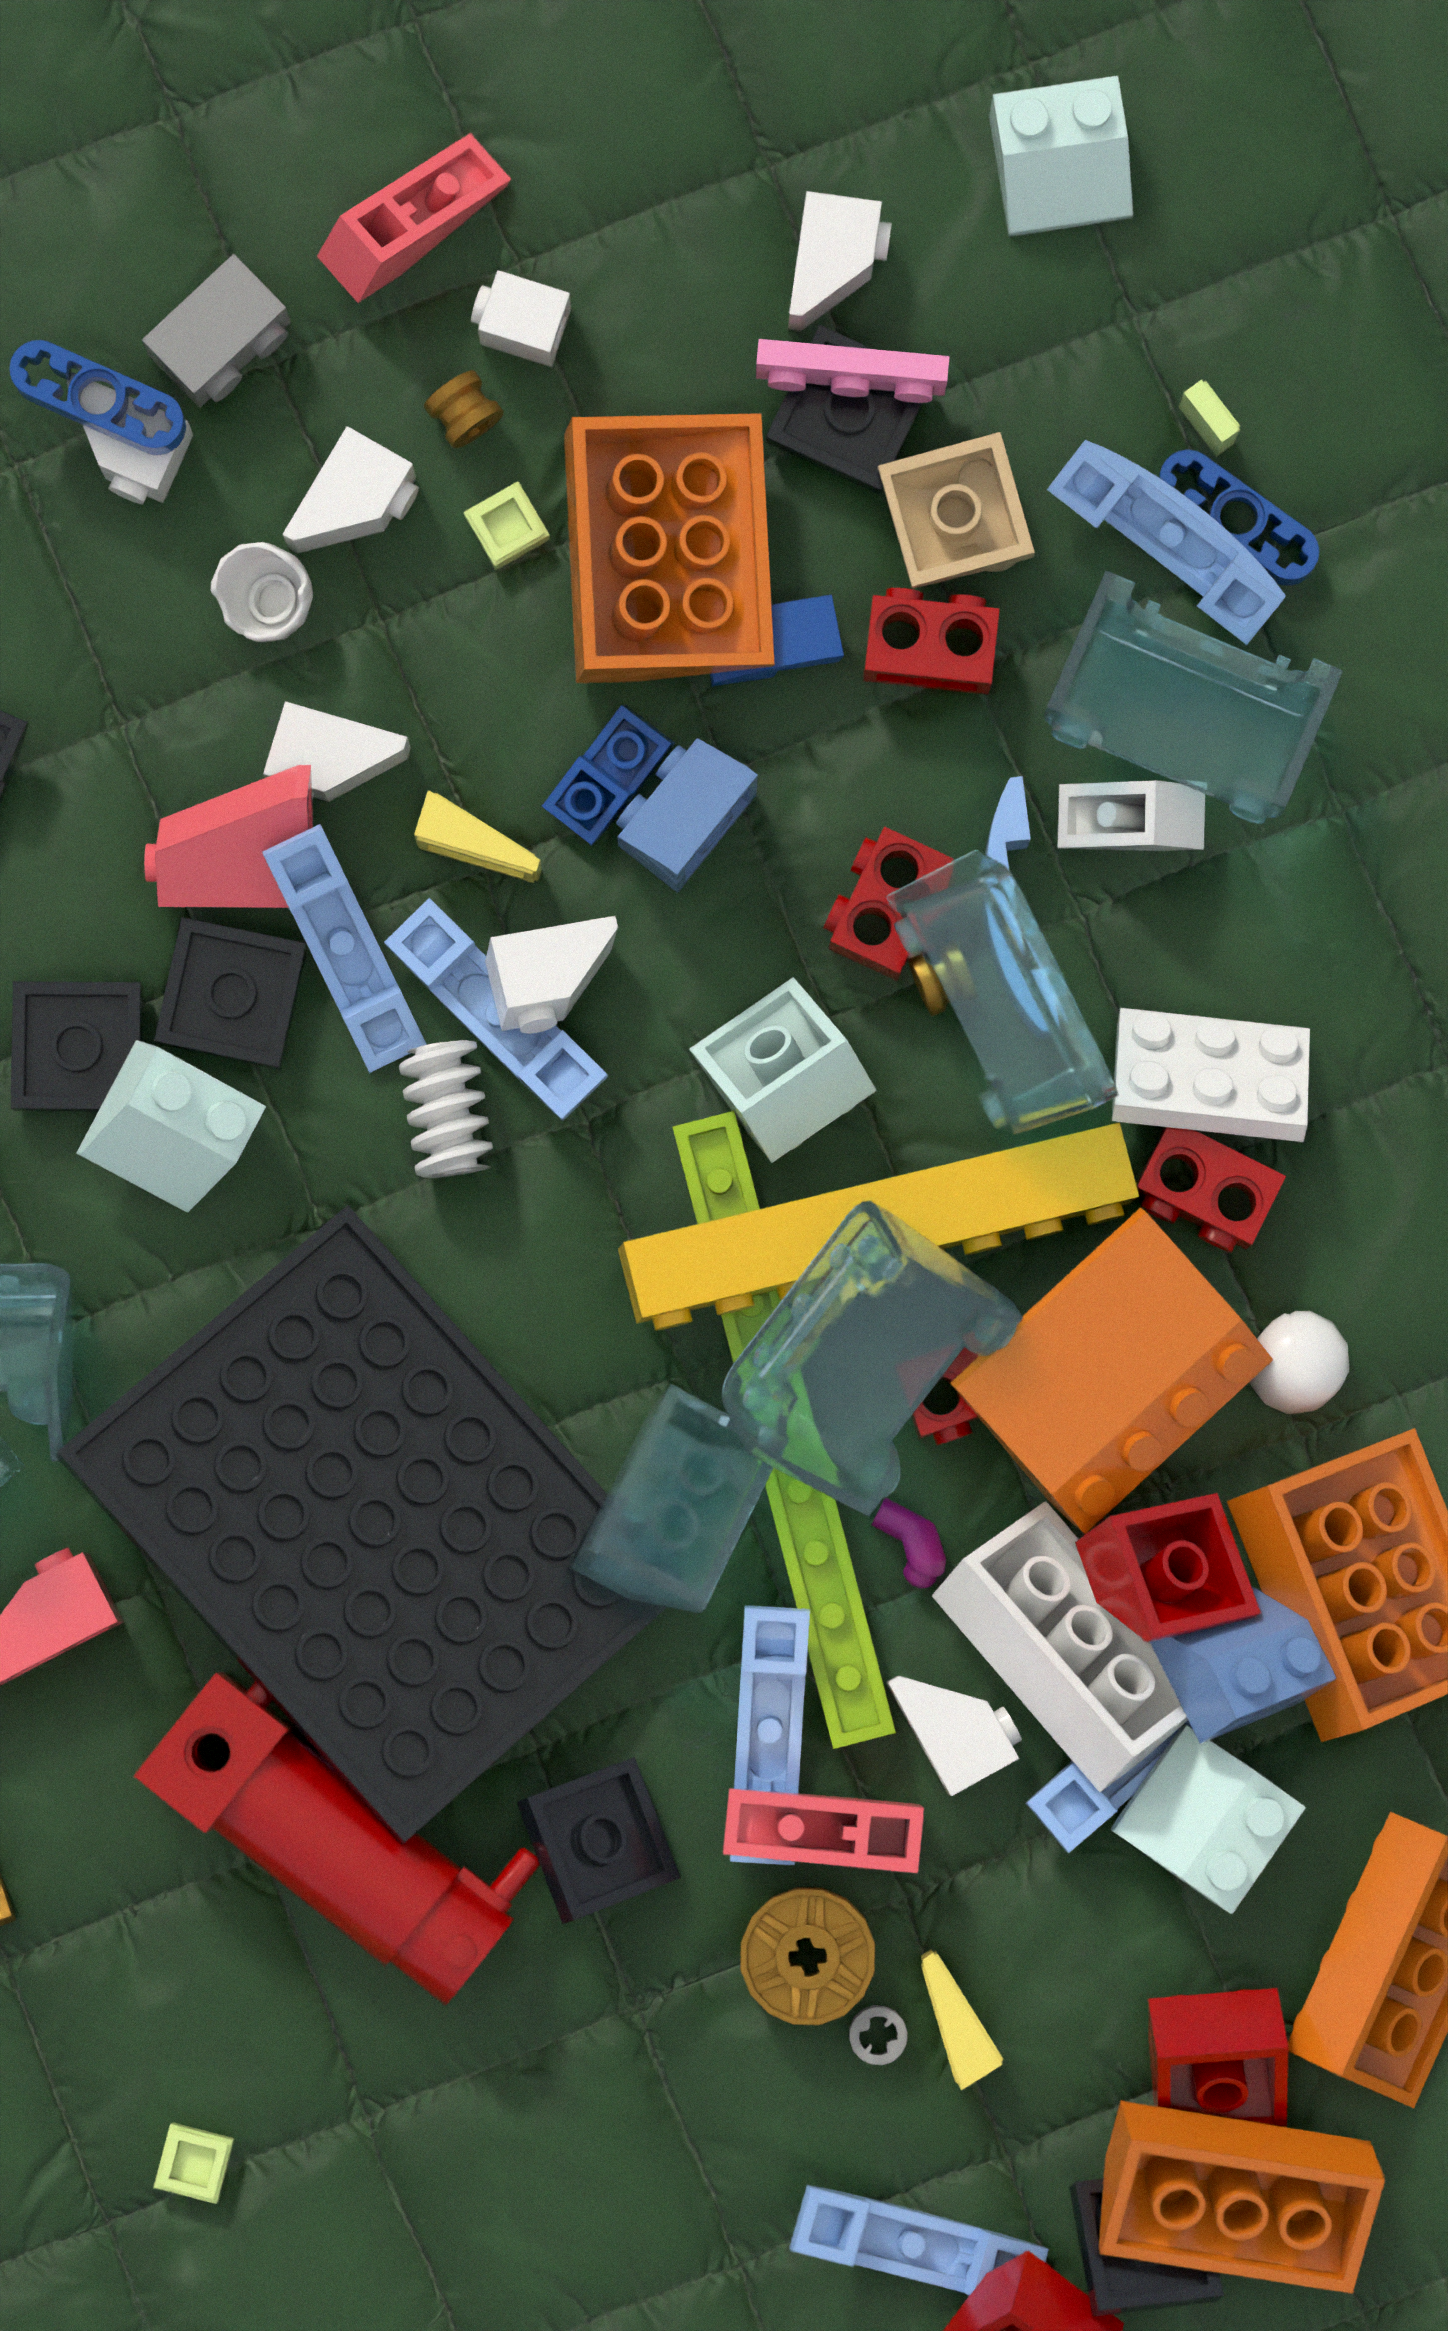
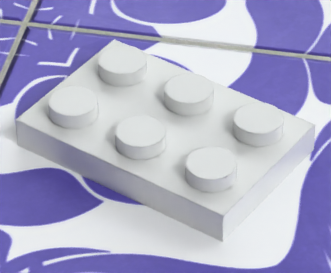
M1120 1008L1116 1036L1112 1121L1304 1142L1308 1117L1310 1028Z

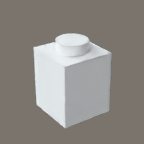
M497 270L492 288L481 286L472 311L471 322L479 324L480 344L552 367L571 311L570 293Z

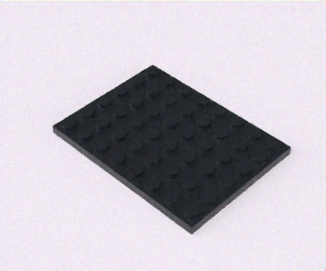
M348 1205L60 1448L55 1456L402 1845L690 1587Z

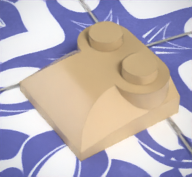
M1001 432L878 466L912 589L982 571H1003L1019 561L1034 558V548Z

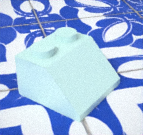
M1118 76L993 94L989 119L1009 237L1133 217L1128 134Z
M794 977L690 1048L694 1058L731 1111H735L736 1118L771 1163L798 1147L807 1138L842 1114L853 1109L858 1103L877 1091L848 1040Z
M136 1040L76 1154L188 1213L237 1163L266 1106L163 1049Z
M1183 1724L1110 1830L1209 1901L1233 1914L1306 1807L1212 1741L1208 1740L1200 1744L1193 1729Z

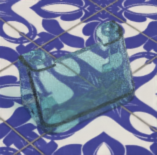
M1106 570L1044 713V719L1053 727L1051 735L1060 742L1075 748H1086L1087 744L1228 803L1230 804L1229 810L1243 820L1263 824L1266 818L1280 817L1286 809L1343 670L1313 658L1307 671H1289L1287 668L1291 659L1279 655L1274 664L1157 614L1161 604L1149 600L1144 610L1135 600L1131 599V592L1135 582Z
M863 1201L846 1215L734 1362L723 1384V1405L750 1456L870 1516L880 1501L895 1490L900 1480V1458L898 1450L892 1441L964 1347L978 1356H988L996 1350L1004 1348L1012 1339L1016 1327L1023 1317L1013 1301L892 1212L872 1201Z

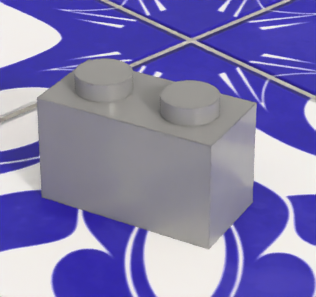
M233 254L142 339V342L150 358L201 408L210 398L215 402L225 398L241 381L242 375L239 371L256 355L264 359L272 354L286 339L288 332L285 328L291 322L286 307Z

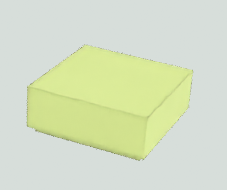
M1200 380L1184 392L1179 408L1213 453L1218 456L1234 444L1240 430V425L1206 381Z
M518 481L463 512L465 519L495 570L550 540L548 531Z
M172 2122L168 2130L154 2188L217 2204L235 2138Z

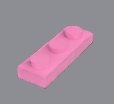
M759 339L756 379L768 380L769 387L782 391L805 390L806 383L830 385L831 392L841 396L864 397L869 395V389L895 391L894 398L901 401L926 403L932 401V395L945 396L950 356Z

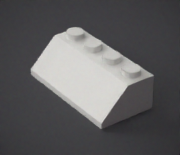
M1045 1501L963 1558L934 1592L932 1597L1095 1788L1102 1792L1146 1758L1187 1722L1188 1718L1151 1643H1147L1096 1603L1075 1544L1079 1539Z

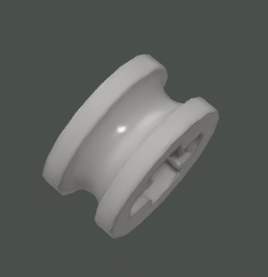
M872 2005L863 2008L854 2016L849 2026V2040L853 2051L861 2060L872 2065H884L893 2062L902 2054L907 2044V2029L903 2019L895 2010L885 2005ZM885 2017V2027L893 2023L897 2031L896 2038L886 2041V2051L882 2053L870 2052L872 2049L871 2043L863 2047L859 2039L860 2032L870 2028V2018Z

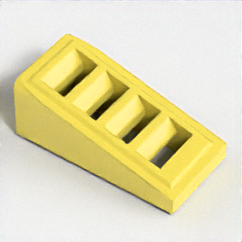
M428 790L414 833L419 849L531 883L538 882L542 869L540 859L535 857V854L438 793Z
M930 1949L921 1955V1968L954 2080L959 2085L960 2090H963L1003 2065L1001 2061L1004 2059L937 1951L933 1952Z

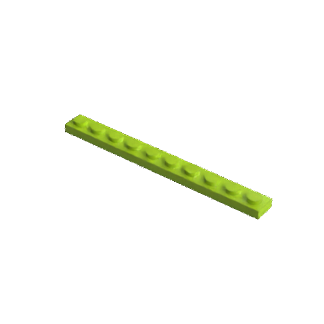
M735 1111L673 1126L697 1224L760 1209ZM774 1290L754 1295V1307L721 1315L796 1608L810 1609L807 1650L832 1747L836 1749L893 1734L896 1731L784 1300H779L778 1292Z

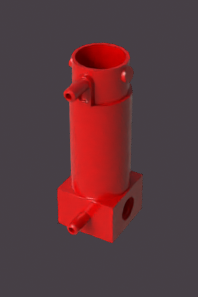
M216 1672L135 1773L134 1777L204 1833L215 1830L382 1965L386 1966L389 1962L446 2006L514 1920L507 1913L512 1906L510 1902L540 1866L538 1858L528 1849L520 1848L490 1886L466 1866L463 1869L460 1868L417 1832L402 1845L329 1763L292 1733L296 1727L269 1706L273 1700L256 1681L247 1689L227 1672ZM211 1733L224 1737L231 1750L230 1759L222 1769H214L208 1766L202 1758L201 1745L204 1739Z

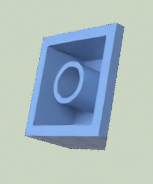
M698 738L687 751L678 745L669 754L656 772V775L663 780L648 800L638 794L616 822L623 829L618 835V846L677 893L757 795L758 775L754 771Z
M1253 1586L1251 1587L1261 1612L1257 1617L1150 1642L1200 1744L1299 1704L1337 1678L1309 1621Z

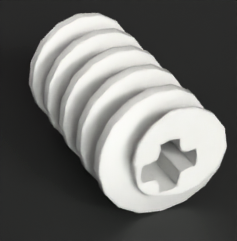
M475 1041L440 1042L413 1048L407 1052L415 1055L399 1065L401 1075L419 1079V1081L407 1086L403 1090L405 1100L423 1104V1106L407 1115L409 1125L427 1129V1131L411 1140L412 1150L431 1154L430 1157L415 1165V1172L418 1176L439 1178L491 1168V1166L477 1164L476 1158L493 1149L492 1142L473 1139V1132L489 1124L488 1117L469 1113V1107L485 1099V1094L481 1091L465 1088L464 1083L481 1074V1069L478 1066L461 1063L462 1056L477 1049Z

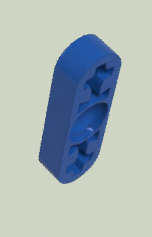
M44 340L27 342L20 346L12 356L10 362L11 379L18 392L30 402L151 455H163L173 451L180 445L185 436L186 421L179 404L171 396ZM44 357L49 358V366L52 372L70 381L71 369L79 370L69 384L67 401L59 400L64 391L61 385L53 381L41 379L37 387L31 386V378L25 370L28 363L39 365ZM96 381L106 382L116 391L114 405L110 410L102 414H91L85 411L80 404V396L83 389L88 384ZM129 395L138 396L132 404L134 409L142 414L154 417L159 409L166 410V420L172 426L170 431L167 433L158 430L153 438L146 437L147 430L145 425L140 420L126 415L125 427L116 425L127 411Z
M1182 450L1167 458L1158 477L1173 488L1176 485L1177 478L1171 472L1177 470L1184 474L1192 467L1200 473L1197 480L1198 486L1210 495L1216 484L1226 489L1215 499L1209 513L1221 526L1223 525L1220 520V511L1226 504L1240 501L1248 504L1253 509L1256 516L1255 527L1245 534H1231L1255 557L1277 584L1286 586L1296 585L1309 577L1319 558L1318 542L1310 530L1204 454L1195 450ZM1189 489L1184 493V496L1200 508L1207 499L1193 489ZM1267 520L1277 526L1269 536L1271 539L1284 547L1288 546L1292 540L1302 546L1299 553V558L1305 562L1302 567L1293 562L1286 569L1280 567L1276 563L1280 554L1279 551L1266 541L1260 552L1250 547L1261 536Z

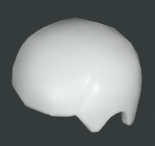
M265 542L238 545L220 559L211 581V593L215 596L221 607L224 622L236 633L243 634L247 639L256 642L286 639L304 624L313 598L311 580L299 559L287 551Z
M1312 1311L1284 1313L1274 1319L1257 1338L1273 1361L1250 1381V1385L1266 1405L1281 1412L1294 1414L1314 1411L1327 1403L1343 1385L1349 1372L1348 1344L1332 1321Z

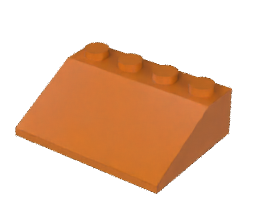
M762 414L572 417L564 434L576 683L640 682L773 667L774 645Z
M1139 1208L950 1384L1045 1498L1081 1532L1086 1534L1271 1363L1273 1359L1238 1314L1148 1213Z
M1415 1428L1227 1501L1262 1592L1309 1621L1337 1677L1305 1699L1321 1742L1365 1730L1448 1694V1510Z

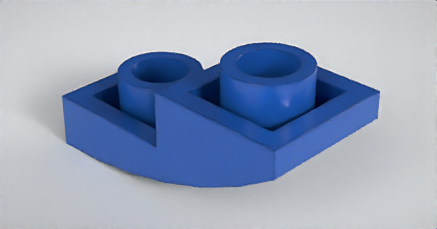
M832 595L771 605L774 666L711 673L712 686L773 678L777 671L839 662L844 654Z
M626 704L621 705L587 752L577 758L542 807L589 844L594 845L646 782L675 742Z

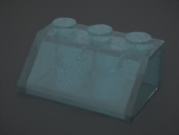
M671 1384L652 1405L571 1568L627 1599L702 1613L719 1582L784 1445Z

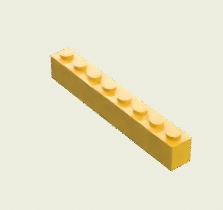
M1119 1122L623 1242L618 1252L636 1324L653 1320L655 1331L690 1323L693 1321L690 1311L715 1305L717 1315H725L755 1306L754 1295L777 1290L779 1300L807 1295L817 1291L815 1280L839 1275L841 1285H848L879 1276L877 1265L901 1260L903 1270L930 1265L941 1261L938 1250L963 1245L965 1255H971L1002 1246L1000 1235L1024 1230L1026 1240L1053 1235L1064 1231L1061 1220L1085 1215L1087 1225L1111 1221L1125 1216L1122 1206L1138 1198L1139 1194Z

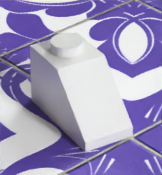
M806 192L788 330L802 331L868 282L872 277L874 259L887 260L892 223L879 221L881 201Z
M71 372L70 381L67 380L66 382L67 387H69L72 378L76 375ZM92 382L81 393V407L91 414L105 413L114 405L116 391L99 383ZM130 396L128 398L127 411L124 417L116 424L120 427H125L126 415L134 417L145 425L147 430L146 437L153 438L158 430L168 433L172 428L166 420L165 411L159 409L154 417L142 414L134 409L132 402L135 398ZM185 420L186 432L180 445L167 454L151 455L83 425L98 465L105 479L111 481L109 489L115 494L139 504H144L146 497L164 502L193 437L189 423Z
M347 426L283 533L287 547L297 553L382 532L386 529L393 516L402 520L412 506L419 490L418 486L412 484L416 478L413 463Z
M285 701L263 775L266 778L297 765H311L312 800L317 798L329 802L406 761L411 746L406 736Z
M1157 780L1059 784L1058 848L1138 851L1204 850L1206 786Z
M611 916L491 937L485 963L501 1030L506 1031L520 1028L522 1033H539L551 1029L557 1024V1021L564 1020L610 954L618 929L616 917Z
M896 1676L886 1682L949 1796L955 1795L1019 1759L1013 1745L1022 1741V1738L1004 1706L993 1712L988 1701L901 1676Z

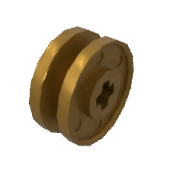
M795 1887L771 1897L752 1916L741 1941L740 1969L750 1995L769 2014L794 2025H821L844 2016L864 1997L875 1970V1941L866 1918L847 1898L825 1888ZM811 1938L814 1948H825L827 1960H819L817 1962L819 1971L805 1973L802 1963H791L789 1953L790 1951H798L797 1940Z

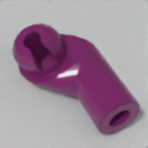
M885 1497L871 1526L902 1541L908 1560L903 1570L906 1581L917 1588H929L935 1583L937 1577L944 1573L946 1566V1556L937 1528L930 1520Z

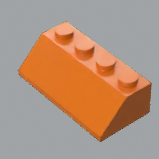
M1390 1812L1382 1831L1375 1839L1369 1861L1356 1890L1348 1900L1344 1917L1329 1950L1322 1958L1320 1971L1303 2009L1295 2019L1293 2031L1287 2043L1289 2052L1343 2078L1414 2108L1448 2033V1836Z
M1120 2101L1105 2157L1099 2237L1100 2254L1353 2294L1385 2179L1371 2141Z

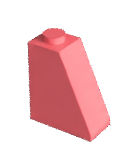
M311 765L294 766L160 819L156 844H146L144 860L146 882H157L158 907L289 908L262 852L313 828Z

